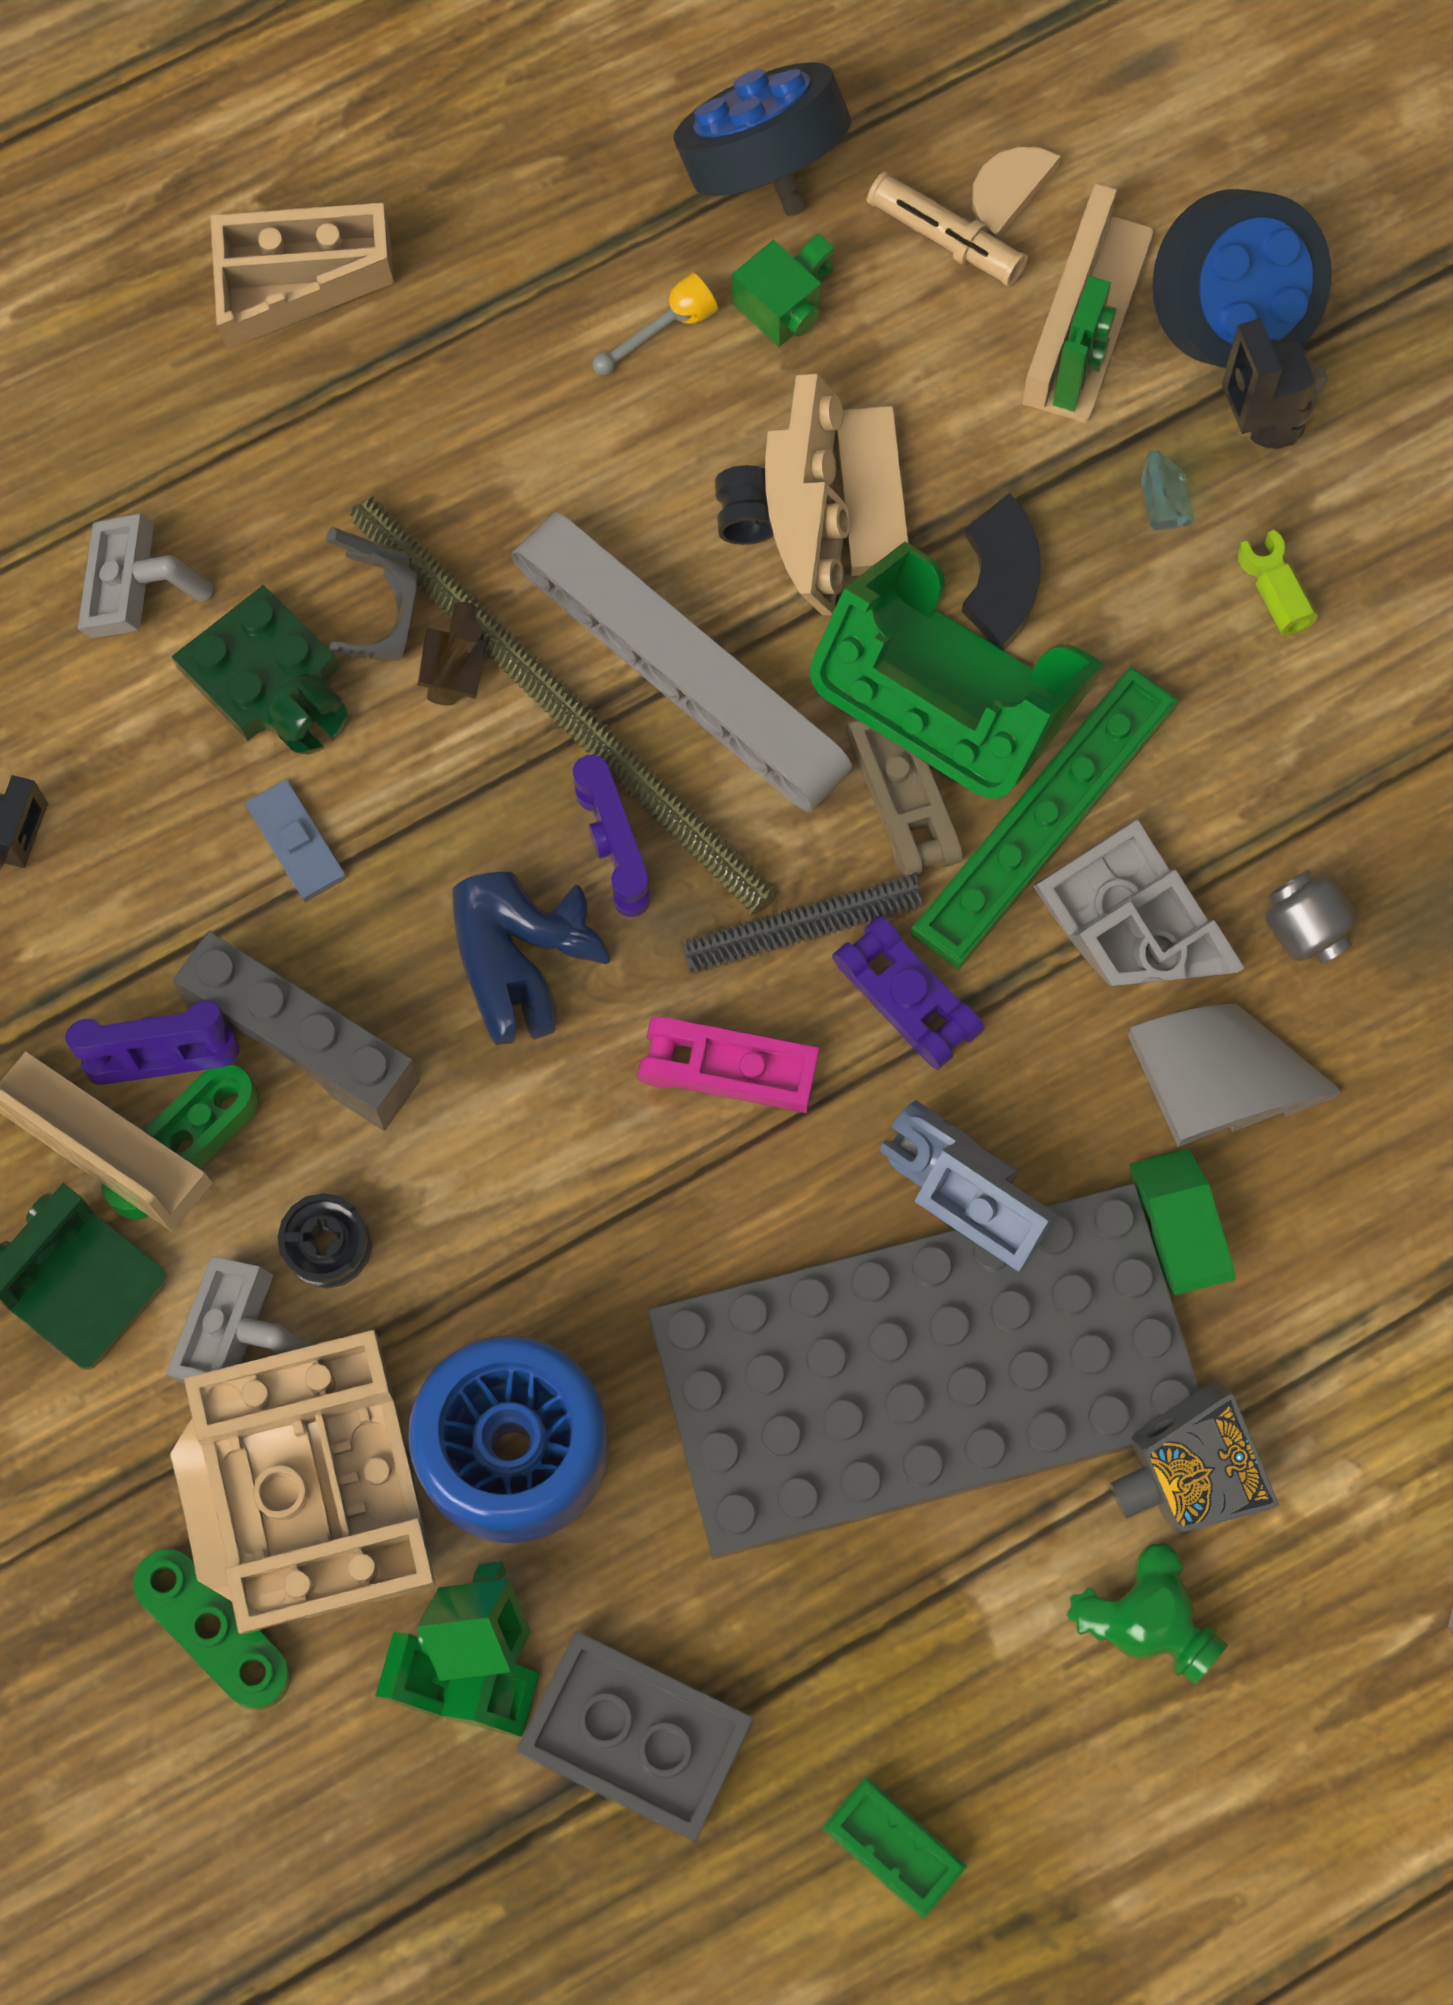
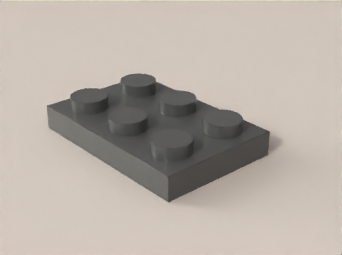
M575 1631L516 1752L518 1755L696 1843L754 1718Z

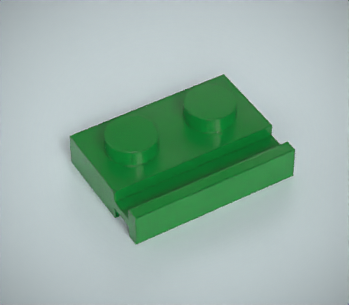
M1088 276L1071 324L1069 339L1065 341L1053 406L1075 412L1080 390H1083L1089 370L1100 372L1110 342L1108 336L1116 313V308L1107 306L1111 286L1109 281Z

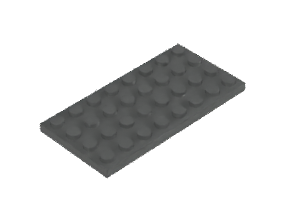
M1135 1184L1046 1206L1056 1213L1057 1216L1030 1263L1020 1272L959 1231L953 1230L649 1309L648 1315L712 1560L1134 1448L1131 1442V1437L1134 1433L1199 1390Z

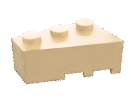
M384 203L210 215L216 320L226 350L394 283L390 227Z

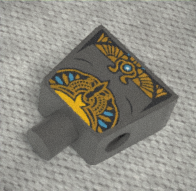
M1217 1380L1207 1384L1134 1433L1131 1437V1442L1142 1468L1110 1482L1114 1498L1126 1519L1158 1505L1164 1519L1176 1532L1198 1529L1279 1506L1234 1395Z

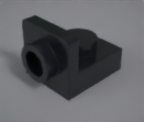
M12 775L5 794L0 793V869L3 868L4 863L25 868L48 806L47 800L34 780Z

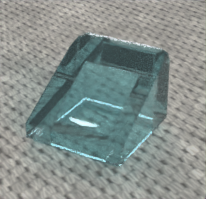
M1159 450L1149 451L1144 464L1141 484L1150 527L1153 530L1192 525L1194 516L1184 473Z

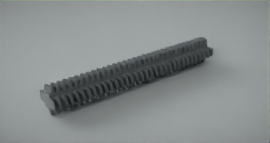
M913 873L912 879L908 875L904 876V880L898 877L897 882L891 879L890 885L884 881L883 887L880 884H875L876 889L873 886H868V891L865 888H861V893L858 890H854V896L852 893L847 892V898L842 894L839 895V899L833 896L832 902L826 898L825 904L819 900L817 901L818 906L815 903H810V908L807 905H803V910L795 907L796 913L792 909H788V914L782 911L781 917L775 913L774 919L768 915L766 916L767 921L761 917L759 918V923L756 920H752V925L749 922H744L745 927L737 924V930L735 927L730 926V932L723 928V934L716 930V936L709 932L708 938L705 935H701V940L693 937L694 942L686 939V945L681 941L688 971L691 975V968H693L695 974H698V966H701L702 971L705 972V964H708L711 970L713 969L714 961L717 967H720V959L723 960L724 965H727V957H730L731 962L735 963L734 955H737L739 961H742V953L749 959V951H752L753 956L756 957V949H759L761 955H763L765 946L770 953L771 945L773 944L775 950H778L779 942H781L783 948H786L785 940H788L790 946H793V938L796 939L797 944H800V936H803L804 941L807 942V934H810L812 940H814V932L816 931L819 938H821L823 929L828 936L830 927H832L835 934L837 925H839L841 931H844V923L847 924L848 929H851V921L858 927V919H861L862 924L865 925V917H868L871 922L872 915L875 914L877 917L878 915L880 916L881 912L886 919L888 910H890L893 917L895 908H897L899 914H902V906H904L906 912H909V904L912 905L913 910H916V902H919L920 907L923 908L917 877Z

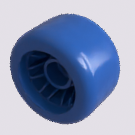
M514 1335L493 1336L474 1341L454 1351L435 1367L421 1386L412 1408L409 1423V1449L412 1463L424 1490L434 1506L456 1527L475 1537L488 1541L523 1543L544 1538L561 1530L576 1519L589 1505L602 1482L607 1466L609 1453L608 1429L603 1406L592 1381L585 1371L566 1353L546 1342L530 1337ZM517 1432L528 1437L530 1440L529 1449L521 1458L506 1461L495 1454L496 1444L502 1436Z

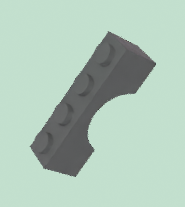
M208 931L173 978V982L186 1005L191 1007L203 1000L215 1002L225 1017V1027L230 1029L234 1035H246L278 1052L317 1081L336 1101L383 1131L387 1129L420 1082L411 1058L210 931Z

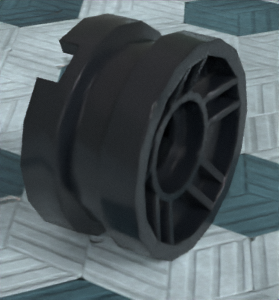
M324 1193L307 1196L292 1205L281 1220L277 1236L280 1254L294 1275L309 1286L324 1289L344 1286L358 1277L368 1263L372 1247L369 1229L354 1205L340 1196ZM322 1232H332L336 1235L338 1241H333L326 1248V1254L321 1255L317 1248L314 1247L315 1238Z

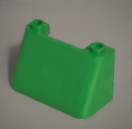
M904 541L843 589L812 658L809 670L811 682L816 691L825 700L972 792L987 799L1001 798L1008 795L1024 778L1092 689L1105 663L1070 644H1058L1049 648L1037 661L1034 669L936 610L945 589L944 574L938 563L930 556Z

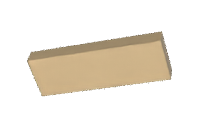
M893 406L843 410L841 427L839 430H836L843 501L847 504L851 519L850 532L847 536L851 576L862 575L904 541L908 543Z

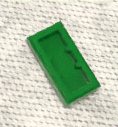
M866 1776L822 1827V1830L923 1920L968 1867Z

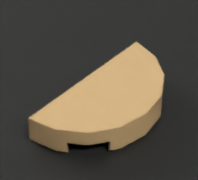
M1016 147L998 153L982 166L973 183L972 210L976 219L988 227L990 235L997 239L1003 236L1059 168L1060 155L1043 148Z

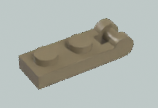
M861 721L849 723L848 738L893 849L894 861L902 879L906 875L912 878L913 873L916 876L921 875L923 867L940 863L942 867H947L962 862V851L958 837L928 763ZM928 826L932 840L915 844L911 831Z

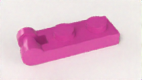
M653 1017L650 1019L646 1038L651 1042L648 1057L642 1058L637 1074V1079L642 1083L661 1088L677 1087L807 1113L819 1057L818 1047L671 1018ZM684 1046L692 1048L689 1064L672 1061L675 1047Z

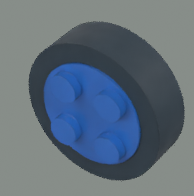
M818 62L798 63L766 72L763 69L754 70L739 77L733 86L718 93L693 110L675 130L673 140L697 192L710 196L730 195L773 182L786 215L791 216L800 213L807 207L801 190L797 189L798 183L793 173L809 165L832 149L848 132L851 126V116L831 68L826 64Z
M1225 189L1208 194L1195 201L1178 216L1160 245L1153 272V300L1159 322L1168 338L1184 354L1202 363L1223 368L1227 367L1238 324L1259 318L1263 322L1269 339L1276 338L1278 341L1297 340L1304 346L1318 327L1330 295L1332 269L1328 245L1321 228L1311 214L1301 205L1287 197L1245 189Z

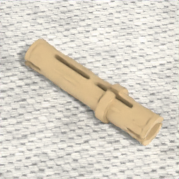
M886 171L882 172L871 186L867 196L868 204L878 207L914 231L921 233L951 251L954 261L963 266L971 263L1000 280L1007 287L1014 285L1021 276L1026 266L1028 255L1018 252L990 235L988 227L978 220H974L971 223L933 199L892 177V174ZM906 204H909L910 206L914 207L915 209L934 219L939 223V226L933 223L932 221L928 220L927 218L921 216L920 214L916 213L915 211L911 210L906 206ZM955 233L961 235V237L986 250L988 252V255L980 251V249L974 247L973 245L968 244L967 242L958 238L955 235Z

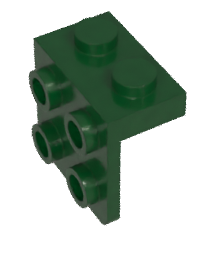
M63 1182L54 1194L51 1192L45 1193L33 1204L26 1216V1226L11 1242L4 1241L0 1244V1303L79 1368L90 1370L98 1365L167 1283V1275L162 1267L95 1215L85 1200Z

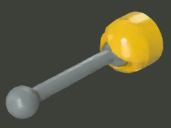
M691 272L680 280L670 292V310L610 353L602 352L597 354L592 362L594 371L602 376L611 374L617 361L674 320L681 321L684 324H696L717 312V302L702 279L697 274Z

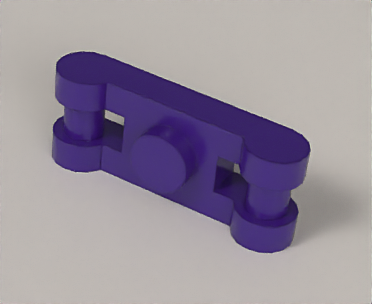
M586 755L578 759L573 768L576 799L581 807L593 811L597 822L588 824L589 831L599 859L610 856L614 871L611 880L614 904L617 911L623 916L638 917L648 909L650 903L647 871L607 763L599 756Z
M878 915L864 927L865 935L853 945L846 942L832 954V958L842 973L920 1056L934 1069L939 1070L953 1058L951 1051L963 1040L970 1043L985 1030V1027L977 1014L965 1003L960 1002L901 940L895 928L885 918ZM881 953L892 965L878 976L869 967L868 963ZM935 1013H938L947 1023L934 1032L929 1030L924 1023Z
M204 1000L192 1005L186 1013L146 1017L141 1020L102 1026L96 1020L82 1019L72 1024L65 1035L66 1043L75 1057L82 1059L81 1067L85 1074L96 1085L220 1068L234 1062L240 1052V1045L230 1029L225 1027V1017L215 1002Z

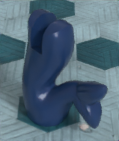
M493 872L475 875L464 879L453 887V914L459 952L490 1038L495 1045L514 1043L516 1023L512 1005L521 1004L527 1030L534 1040L554 1033L557 1015L549 985L540 970L516 947L509 935L542 948H556L562 953L577 959L608 964L610 957L605 944L598 934L585 925L588 907L582 888L579 885H574L556 908L549 913L539 909L532 902L518 878L512 872Z

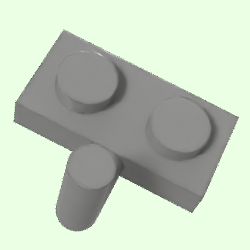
M142 514L93 522L78 630L92 639L140 631L146 583L167 580L197 602H205L211 597L213 585L172 555L150 558L154 523Z
M211 1256L166 1375L185 1384L184 1378L241 1364L248 1344L268 1348L277 1354L312 1346V1344L279 1324L257 1320L273 1279V1274L260 1266Z

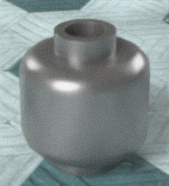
M1306 870L1283 884L1267 897L1272 905L1265 914V921L1293 960L1304 961L1316 956L1322 965L1352 945L1347 934L1355 927L1358 921V914L1330 875L1321 874L1313 877L1310 871Z

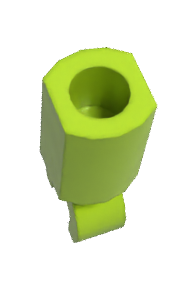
M1272 530L1268 532L1265 540V545L1270 555L1264 557L1256 555L1246 540L1240 543L1237 556L1241 568L1246 573L1257 577L1256 588L1281 636L1288 637L1308 629L1318 619V614L1293 566L1289 563L1285 564L1283 560L1285 542L1282 536L1277 531Z

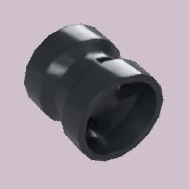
M742 465L725 469L717 474L715 478V493L717 501L722 504V510L717 516L719 537L725 542L739 545L757 544L773 537L766 496L765 468Z

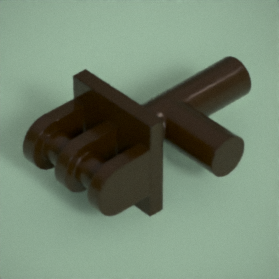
M456 602L454 604L449 632L427 628L417 685L428 688L427 699L432 703L448 706L455 704L460 695L474 699L477 696L485 641L479 640L482 636V627L476 621L478 608L472 603Z

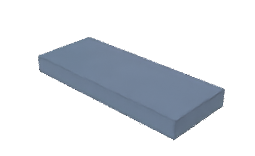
M287 779L245 802L248 811L304 903L346 880L343 870Z

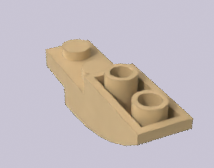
M818 374L796 375L789 430L767 431L765 454L766 496L776 545L789 576L799 593L822 615H832L835 608L836 594L841 592L844 582L843 567L840 562L843 539L849 535L851 526L850 512L847 504L829 486L833 483L836 474L833 446L835 430H839L842 424L843 410L840 398Z

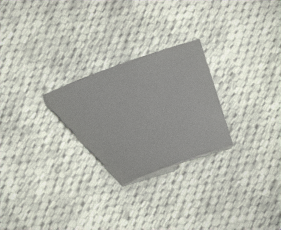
M1138 820L1130 822L1032 885L1070 941L1109 986L1238 973L1244 969V966L1215 920H1207L1177 870H1169Z
M1237 1004L1205 1006L1170 1014L1131 1027L1128 1033L1129 1040L1178 1147L1229 1127L1234 1132L1281 1113H1284L1285 1117L1337 1098L1340 1094L1334 1083Z

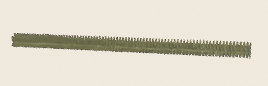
M370 496L361 504L354 505L349 512V515L353 516L351 522L357 524L356 527L361 529V532L366 534L367 538L410 556V568L417 572L416 586H420L419 589L425 591L424 594L430 596L429 599L435 601L434 604L439 605L440 610H445L444 614L450 615L449 619H452L453 607L456 602H469L477 606L476 621L482 627V636L479 640L485 641L484 653L489 654L488 657L494 659L493 662L499 664L498 667L503 668L505 673H509L508 676L514 678L513 681L519 683L518 686L524 688L523 691L529 693L528 696L534 698L533 701L539 703L538 706L544 708L543 711L549 713L548 716L553 717L554 721L558 722L565 732H570L569 736L575 737L574 741L580 742L579 746L585 747V752H590L589 755H596L604 759L612 777H615L614 780L621 782L620 786L626 787L625 791L631 792L630 796L636 797L635 801L641 802L640 806L646 807L645 811L651 812V817H657L656 821L662 822L661 826L667 827L666 831L672 832L671 836L677 837V842H683L681 846L687 848V852H693L692 857L698 858L697 862L703 863L702 867L708 868L707 871L709 873H714L713 877L719 878L718 882L724 883L723 887L729 888V893H735L733 897L740 898L739 903H745L744 908L750 909V914L759 913L766 905L771 904L777 896L771 894L774 886L767 890L768 880L762 885L763 876L756 879L758 871L756 870L751 874L752 865L745 869L748 861L745 860L740 864L743 856L740 855L735 859L737 850L730 854L732 845L725 849L727 840L725 839L720 844L722 836L718 835L714 838L716 830L714 829L709 833L710 824L704 829L706 820L704 819L698 823L701 815L698 814L693 818L696 810L693 809L688 813L691 805L688 804L684 807L685 799L678 803L680 795L677 794L673 798L675 790L672 789L668 793L670 785L667 784L663 787L665 780L659 781V774L653 775L654 769L647 773L649 764L642 768L644 759L638 761L639 755L633 756L634 750L630 749L628 751L629 745L625 744L623 746V739L618 741V734L613 736V729L608 731V724L603 726V719L598 721V715L595 714L593 716L592 709L587 711L588 705L582 706L583 700L577 701L578 695L572 696L573 690L567 691L568 685L562 686L563 680L557 681V675L552 676L551 669L546 671L547 665L541 666L542 660L536 661L537 655L531 656L532 650L526 651L527 645L522 647V640L517 642V636L514 635L512 637L511 630L506 632L507 626L501 627L502 621L496 622L497 616L491 617L492 611L486 612L487 606L482 608V601L477 603V597L472 598V592H466L467 587L461 588L463 583H456L458 578L454 577L452 579L453 573L449 572L447 574L448 568L442 569V562L437 564V558L431 559L433 554H427V548L422 550L423 544L417 545L418 539L412 540L413 534L407 535L409 530H402L403 524L398 526V520L392 521L394 516H387L389 511H383V505L377 507L379 501L373 502L374 496Z

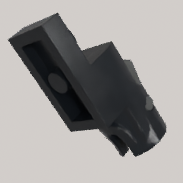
M1259 318L1238 324L1222 387L1241 433L1251 432L1250 439L1260 446L1280 449L1293 445L1303 435L1308 417L1316 405L1315 400L1327 382L1328 377L1323 367H1314L1310 357L1299 341L1269 339L1263 322Z

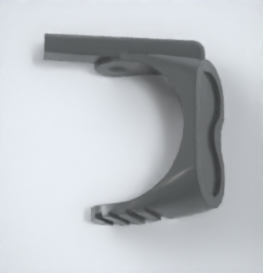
M331 527L327 533L326 542L346 549V557L385 569L384 577L390 583L396 597L397 618L391 634L378 643L356 645L333 641L330 642L329 651L333 653L337 651L340 652L339 655L344 656L350 654V657L358 655L360 658L369 656V659L400 661L407 641L417 584V572L410 568V556L341 529Z

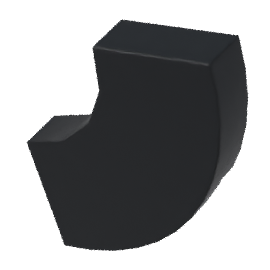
M1010 493L966 528L965 535L977 554L980 575L977 586L963 602L962 613L1001 650H1004L1013 642L1029 619L1035 604L1041 573L1040 550L1034 528L1021 505Z

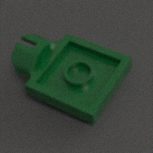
M264 585L171 656L177 669L247 741L256 734L267 730L274 732L292 751L309 755L324 749V746L308 730L312 723L315 722L332 741L338 737L345 726L348 716L345 704L342 702V698L326 683L330 676L340 669L335 655Z

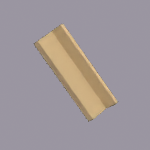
M1096 183L1091 192L1026 377L1022 403L1029 407L1083 423L1088 422L1091 418L1154 233L1151 227L1113 217L1112 211L1116 189ZM1088 276L1111 282L1107 306L1116 308V313L1108 336L1110 342L1100 372L1089 370L1083 390H1080L1076 410L1072 412L1053 406L1063 346L1065 341L1069 339L1071 324Z
M27 1052L21 1056L0 1081V1113L171 1232L175 1230L212 1185V1181L199 1168Z

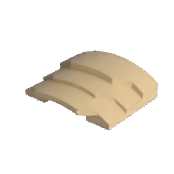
M374 1330L184 1378L192 1419L181 1434L170 1455L183 1506L197 1581L232 1601L239 1634L253 1632L302 1618L307 1619L368 1602L377 1603L436 1587L403 1433L379 1339Z

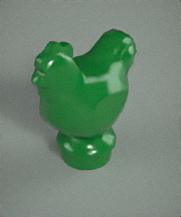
M1165 1543L1150 1544L1139 1554L1136 1563L1135 1585L1119 1601L1098 1597L1091 1588H1086L1082 1594H1073L1070 1597L1071 1607L1068 1610L1067 1616L1070 1621L1077 1624L1078 1634L1090 1633L1099 1641L1108 1640L1123 1654L1138 1660L1155 1657L1160 1654H1169L1174 1657L1173 1670L1177 1676L1182 1674L1194 1685L1203 1677L1228 1646L1216 1634L1217 1629L1215 1627L1197 1628L1193 1624L1192 1599L1180 1579V1574L1183 1570L1180 1556L1172 1547Z

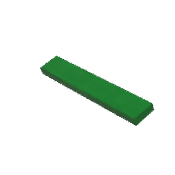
M1130 666L913 925L911 936L959 971L1177 707L1178 699Z

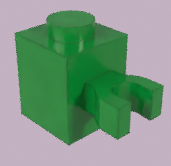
M818 233L793 258L773 239L732 273V304L778 347L783 345L793 335L797 337L804 335L815 325L820 316V281L833 272L834 265L828 258L834 254V247Z
M503 1561L479 1564L473 1575L472 1583L439 1587L417 1625L419 1644L422 1651L430 1657L439 1681L509 1673L512 1671L531 1631L510 1579H502L507 1572Z

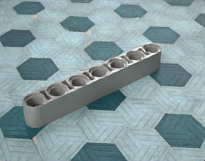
M553 512L512 551L511 556L516 566L536 587L799 809L805 812H812L853 769L848 756L833 740L562 514Z

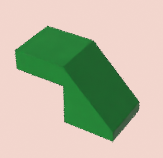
M1190 1149L1130 1163L1131 1183L1135 1184L1138 1196L1151 1219L1153 1244L1161 1270L1174 1295L1236 1280L1235 1269L1209 1183Z
M393 1632L375 1697L426 1714L522 1737L539 1672L515 1664L509 1673L439 1681L430 1657L420 1647L418 1636L409 1633Z

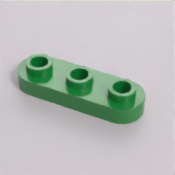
M229 1064L220 1068L207 1069L144 1132L175 1153L182 1142L193 1140L192 1145L185 1152L176 1154L201 1169L253 1117L259 1104L258 1090L248 1074L236 1065ZM237 1097V1100L229 1108H221L222 1103L227 1098ZM101 1183L105 1199L119 1215L134 1220L149 1217Z
M162 1549L149 1554L140 1562L133 1578L134 1593L139 1603L233 1701L246 1709L264 1710L274 1706L284 1697L291 1680L290 1667L284 1655L260 1630L239 1634L232 1601L197 1581L194 1562L187 1555L173 1549ZM168 1570L175 1572L176 1584L173 1589L165 1593L157 1592L155 1588L157 1576ZM210 1616L218 1617L221 1622L219 1633L211 1639L201 1638L199 1634L201 1622ZM251 1663H262L266 1670L263 1681L254 1686L246 1685L243 1679L246 1667Z

